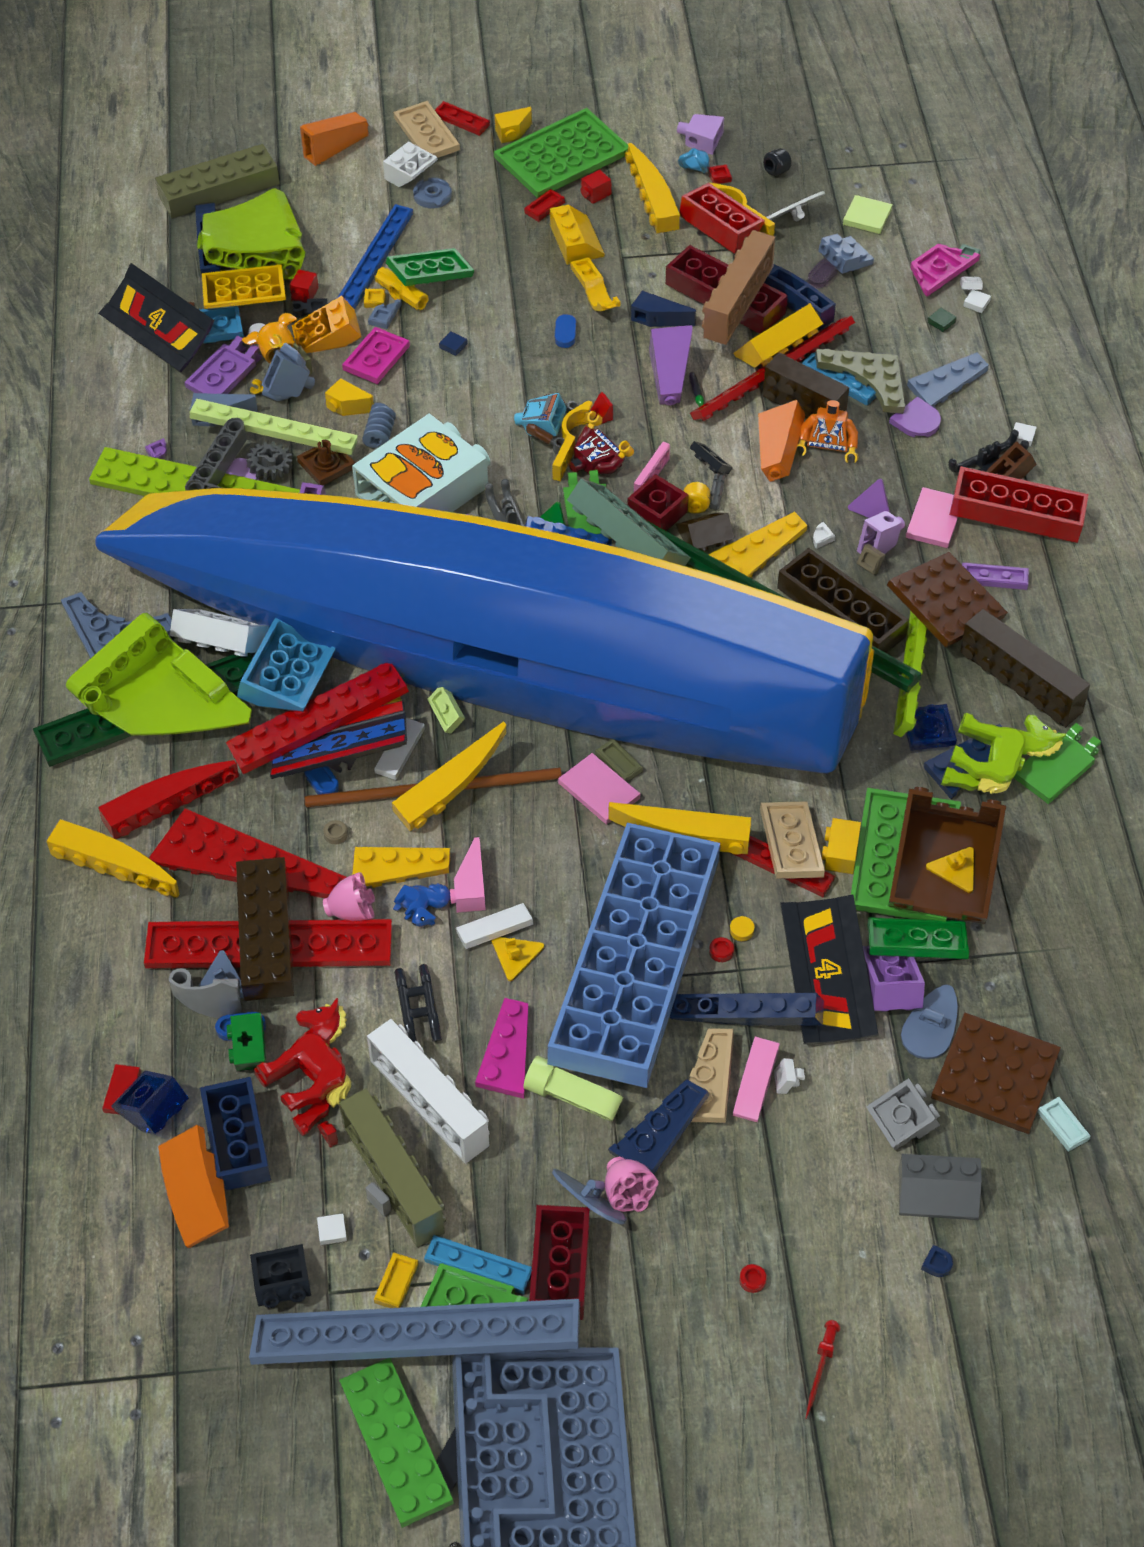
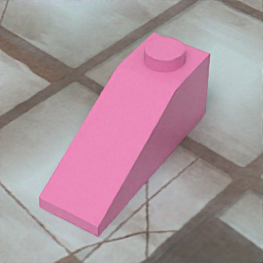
M479 837L474 838L454 878L455 889H450L451 904L456 903L457 913L485 910Z

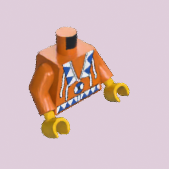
M828 401L826 408H818L816 414H811L803 422L799 444L797 445V447L802 446L804 448L802 456L806 453L805 442H808L807 446L847 452L848 448L849 452L845 455V461L848 463V456L850 454L855 456V463L858 461L859 457L855 452V449L858 448V430L853 421L848 419V412L839 410L840 404L838 401Z

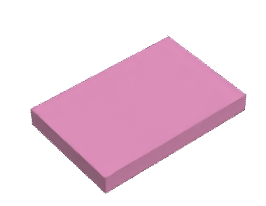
M923 487L906 532V538L948 548L958 520L957 516L949 515L953 495Z
M593 753L558 778V784L606 825L611 822L609 820V802L633 805L640 799V793Z

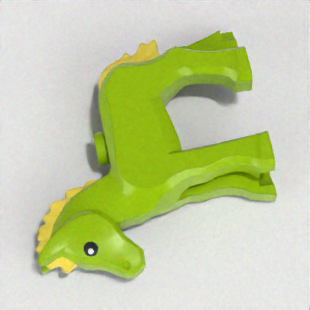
M966 712L961 720L958 733L990 745L988 762H978L964 752L962 747L955 745L950 762L955 763V766L964 769L969 774L959 773L954 768L947 767L941 785L960 787L968 791L977 789L983 793L990 792V794L1004 792L1009 788L1016 772L1021 771L1025 758L1021 757L1022 755L1040 758L1043 755L1050 756L1060 749L1066 734L1057 733L1056 730H1052L1035 715H1028L1024 722L1027 729L1026 732L1011 727H998L992 724L981 723L972 714Z

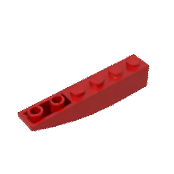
M235 760L207 764L179 771L141 785L99 806L101 820L114 839L126 836L131 831L148 825L151 821L167 815L185 804L191 803L194 799L204 794L211 793L214 789L226 783L232 782L239 777L237 763Z

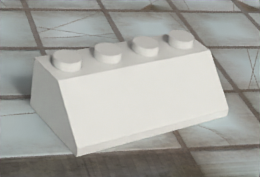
M173 609L170 636L178 637L179 642L191 643V641L197 642L196 645L209 648L212 645L216 646L215 650L229 652V650H234L235 655L248 656V653L257 652L269 630V626L258 625L236 617L201 609Z

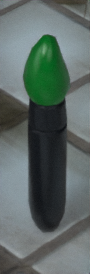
M690 372L689 380L695 396V402L700 407L704 404L705 399L702 396L696 374Z

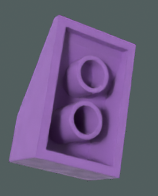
M863 946L874 1011L886 1012L896 1009L913 1010L915 1008H923L925 982L915 958L869 955V946Z

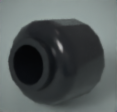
M783 148L769 151L763 159L764 169L772 176L787 172L792 163L790 154Z

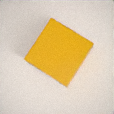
M365 289L364 308H375L381 304L385 305V289Z

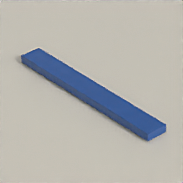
M394 205L338 297L343 296L354 309H356L365 294V289H368L378 269L381 268L412 217V208Z

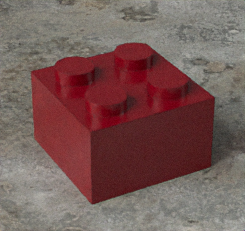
M654 474L627 498V505L645 520L667 531L688 512L689 494Z

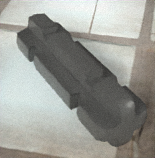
M716 473L714 475L710 493V509L718 510L720 508L725 482L723 474Z

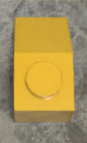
M531 107L494 114L495 130L501 143L521 139L532 125Z
M341 378L325 392L327 408L342 416L370 413L371 407L374 404L373 395Z

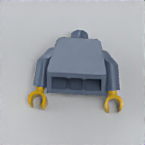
M274 334L273 336L278 339L279 343L274 344L272 341H269V345L272 348L279 347L280 351L276 350L263 382L259 379H253L251 382L256 384L258 389L251 387L250 391L253 394L261 392L263 396L275 401L298 397L303 387L308 389L314 387L315 378L309 376L310 371L306 367V361L301 354L289 344L282 343L280 335Z

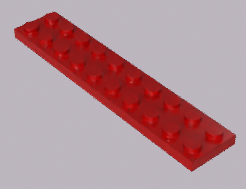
M366 919L358 921L290 920L293 967L391 966L392 919ZM238 921L148 922L144 966L145 968H210L219 951L223 950L233 967H240Z

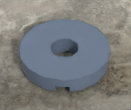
M428 178V181L421 180L415 185L413 196L415 202L424 208H440L451 200L452 190L447 181L440 178Z

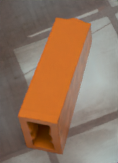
M351 112L300 126L304 158L317 166L368 136L367 120L358 113Z
M797 400L758 413L761 470L769 482L789 476L800 438L801 427L805 419V412Z

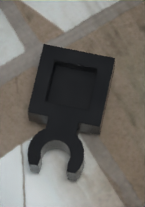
M327 298L307 299V303L294 301L293 316H308L327 305L328 300Z

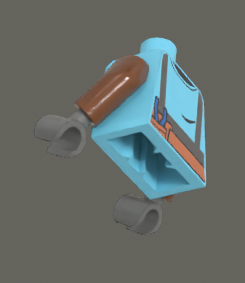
M559 393L547 394L543 397L529 400L524 412L515 414L514 421L517 426L523 425L528 435L536 437L546 444L551 443L554 453L558 454L565 439L561 437L554 439L553 436L558 435L564 415L578 407L575 401L565 403V400L561 398Z

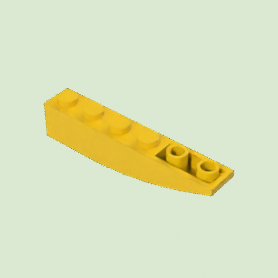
M628 143V152H625L626 163H630V172L632 176H635L636 188L640 189V199L644 201L646 214L649 213L650 225L654 226L656 233L679 230L680 214L664 178L653 163L636 146Z
M60 819L47 839L50 854L57 859L71 861L80 867L92 868L100 874L106 873L115 876L121 881L127 880L136 883L141 888H150L165 896L171 895L178 898L180 895L177 881L159 865L137 850L103 833Z

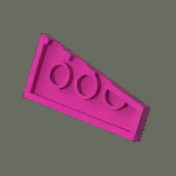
M504 998L475 1081V1087L524 1099L528 1003Z

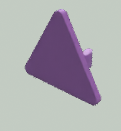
M878 479L848 505V509L868 518L884 511L890 513L883 480Z

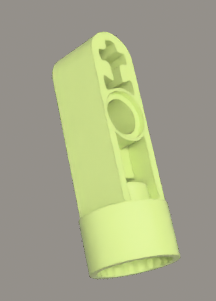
M541 1056L535 1057L524 1080V1089L543 1097L548 1094L612 1122L623 1100L622 1096L613 1091L561 1070L557 1066L548 1065L547 1059Z

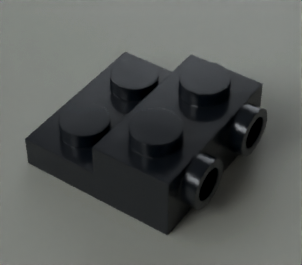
M303 1244L250 1254L258 1307L273 1308L279 1302L289 1300L301 1302L305 1297L312 1296Z

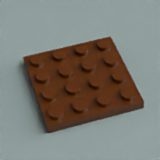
M950 552L890 579L887 584L893 593L945 648L963 639L965 623L982 609L998 620L1005 618L1008 613Z
M964 1012L931 1098L1029 1134L1061 1047Z

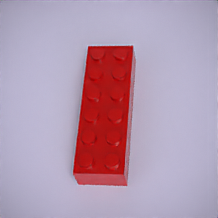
M960 466L949 515L1078 543L1084 524L1089 494Z

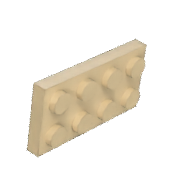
M428 101L393 112L394 119L412 144L435 155L437 158L460 150V144Z
M808 802L761 803L760 812L776 879L824 877L825 869Z

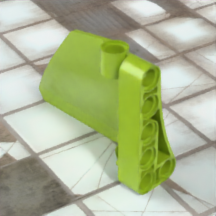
M276 188L240 205L203 215L202 231H200L198 236L197 248L203 250L205 258L209 263L235 269L282 264L283 278L292 280L298 269H301L305 257V251L300 241L302 233L285 193ZM231 253H235L233 257H228ZM254 257L252 261H247L249 258ZM273 261L271 265H266L268 262ZM292 265L290 269H285L287 266Z

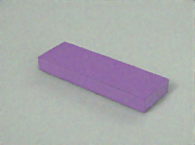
M962 562V565L982 586L1027 590L1029 568Z

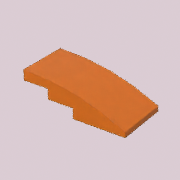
M195 1125L159 1145L161 1169L168 1199L185 1246L191 1248L229 1228L224 1180L216 1177L214 1154L206 1149L204 1128Z

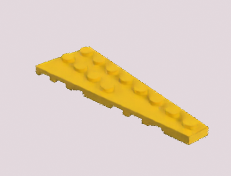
M793 512L708 555L752 578L754 572L759 568L765 567L767 561L773 556H778L780 550L788 544L791 545L807 531V524L796 512Z

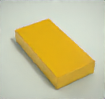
M393 1252L374 1297V1303L388 1308H401L419 1265L418 1260Z

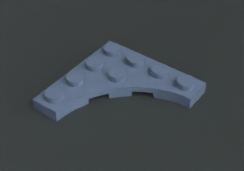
M82 592L61 599L62 606L90 659L132 622L125 621V618L110 614L106 616L100 613L84 597ZM166 613L153 617L165 628L170 637L172 619L169 614Z

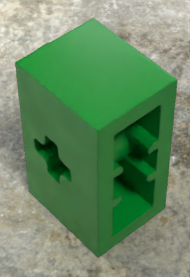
M261 1013L230 1016L231 1024L226 1026L228 1040L232 1039L233 1048L228 1049L229 1062L234 1064L236 1071L253 1070L260 1063L266 1062ZM249 1038L248 1046H243L244 1039Z

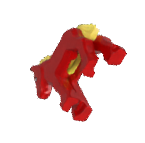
M338 998L331 1005L325 1004V1006L314 1010L300 1011L296 1015L297 1023L310 1030L300 1036L292 1047L283 1052L276 1060L267 1063L262 1062L257 1065V1068H254L256 1078L263 1087H267L269 1084L298 1068L314 1082L307 1090L298 1093L287 1092L280 1096L282 1103L291 1112L313 1104L306 1112L297 1114L292 1118L294 1126L302 1136L306 1135L320 1119L329 1114L331 1105L335 1108L337 1104L339 1105L342 1098L346 1099L351 1088V1080L346 1074L345 1066L341 1061V1054L335 1047L331 1049L329 1046L342 1034L341 1030L346 1027V1013L343 1007L339 1006Z

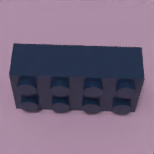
M251 1076L200 1087L211 1153L214 1154L216 1177L224 1180L225 1191L271 1181Z

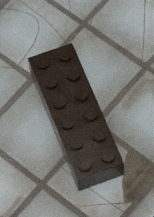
M807 548L779 570L777 589L797 603L869 628L873 633L872 646L887 653L906 637L909 619L812 549Z
M984 609L965 623L960 652L967 659L975 662L984 671L989 672L1002 684L1007 685L1020 697L1028 700L1037 709L1042 710L1065 728L1083 713L1090 687L1087 681Z
M285 857L236 862L240 972L244 1001L294 996L288 873Z

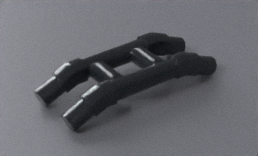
M421 964L419 966L422 986L407 988L404 970L397 968L394 974L403 1024L408 1037L412 1042L417 1041L413 1019L428 1016L432 1042L441 1041L439 1018L428 965ZM424 995L426 1007L411 1009L409 998Z

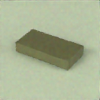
M611 739L595 750V755L626 782L643 772V767L614 739Z

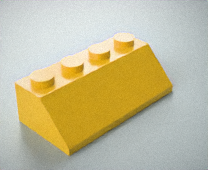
M811 303L748 341L733 354L754 368L760 364L764 367L773 359L774 355L778 353L785 354L789 351L787 347L790 345L795 348L804 342L802 338L806 335L808 338H811L819 332L817 328L823 325V322Z

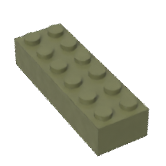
M264 144L255 145L251 148L155 177L158 196L171 219L194 212L195 205L215 203L216 205L280 184L277 165Z
M366 1088L339 1102L343 1128L381 1190L390 1198L393 1210L415 1246L418 1248L431 1241L434 1235L441 1236L444 1234L446 1218L442 1211L445 1210V1207L438 1195L434 1197L431 1193L432 1186L425 1175L421 1176L418 1172L419 1165L413 1155L408 1156L405 1149L407 1147L401 1135L396 1136L393 1132L394 1125L388 1115L383 1116L380 1111L382 1107L376 1095L371 1096Z

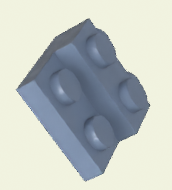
M834 234L821 239L818 251L841 274L873 265L874 258L851 236L842 238L838 234Z

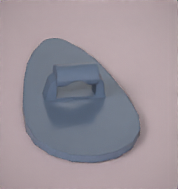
M943 985L930 992L923 999V1008H915L904 1023L901 1032L902 1044L915 1057L922 1059L938 1058L950 1047L958 1009L957 997L952 986Z
M558 1169L552 1171L554 1177L589 1209L614 1223L624 1224L626 1222L625 1215L621 1211L615 1210L607 1200L601 1197L605 1189L603 1181L589 1180L585 1186Z

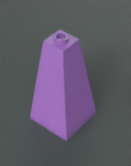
M692 325L651 329L649 353L660 405L680 403L690 351Z

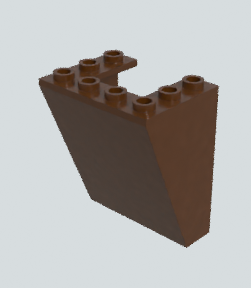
M914 787V789H909L888 906L986 924L1006 805H1001L1000 801L989 799L987 802L982 801L979 812H974V809L962 806L956 809L942 802H937L936 805L931 804L933 793L929 792L927 788ZM972 847L974 849L973 892L968 893L926 869L927 863Z

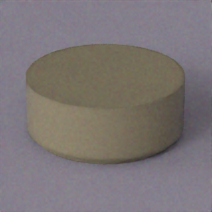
M330 821L324 826V838L328 843L340 844L346 840L348 836L347 827L342 821Z

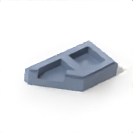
M397 299L395 303L376 306L368 318V325L387 329L401 307V300Z

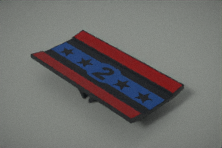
M401 700L382 705L272 760L271 779L282 778L324 766L341 773L342 767L339 766L341 762L347 764V770H351L355 760L359 757L406 745L407 726L404 701Z

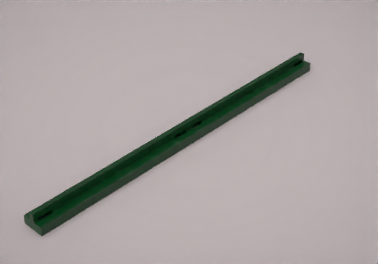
M647 521L690 557L685 565L686 567L714 574L786 598ZM872 646L874 656L871 673L907 693L921 680V672ZM904 674V675L910 677V679H907V678H905V677H903V676H901V675Z

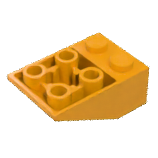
M343 296L338 297L292 325L295 342L306 353L346 347L362 337L355 309Z

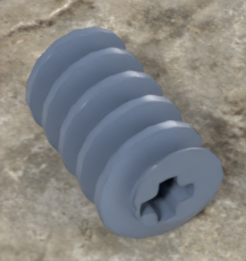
M374 403L371 407L362 437L364 445L370 448L382 446L389 441L396 413L387 405Z

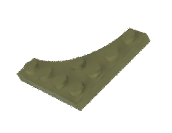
M816 349V368L839 373L844 371L856 376L855 380L861 382L866 387L871 386L875 390V396L879 400L883 412L904 413L905 403L897 355Z

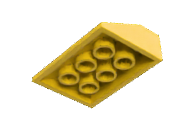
M282 264L202 273L204 309L286 300Z

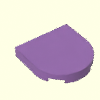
M916 397L905 406L903 414L896 413L890 417L889 423L911 437H915V435L929 437L938 431L941 417L934 407Z

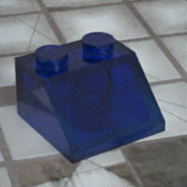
M145 1070L111 1107L140 1131L156 1134L164 1129L166 1122L182 1109L183 1104L189 1097L173 1076Z

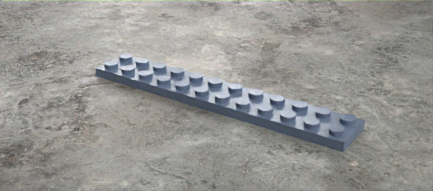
M579 1299L256 1315L249 1359L251 1365L578 1349L580 1303Z

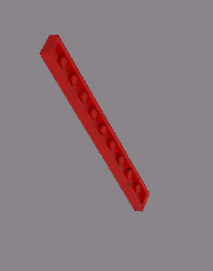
M848 316L837 320L783 355L797 362L803 360L806 353L816 352V349H820L819 345L822 343L824 345L835 340V335H842L850 330L849 326L855 323L853 317ZM765 366L690 412L692 419H702V421H705L713 416L712 412L715 410L721 411L729 406L728 402L731 400L737 401L743 398V393L747 390L751 392L760 387L759 383L764 381Z

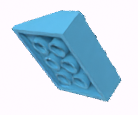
M275 618L240 681L237 697L257 706L304 711L336 648L311 643L305 640L292 626Z

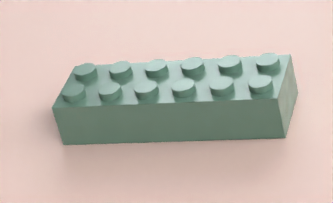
M581 478L567 499L573 505L572 509L581 515L584 514L587 517L586 521L602 529L600 533L609 539L615 540V545L618 548L685 566L690 559L686 553L603 485Z

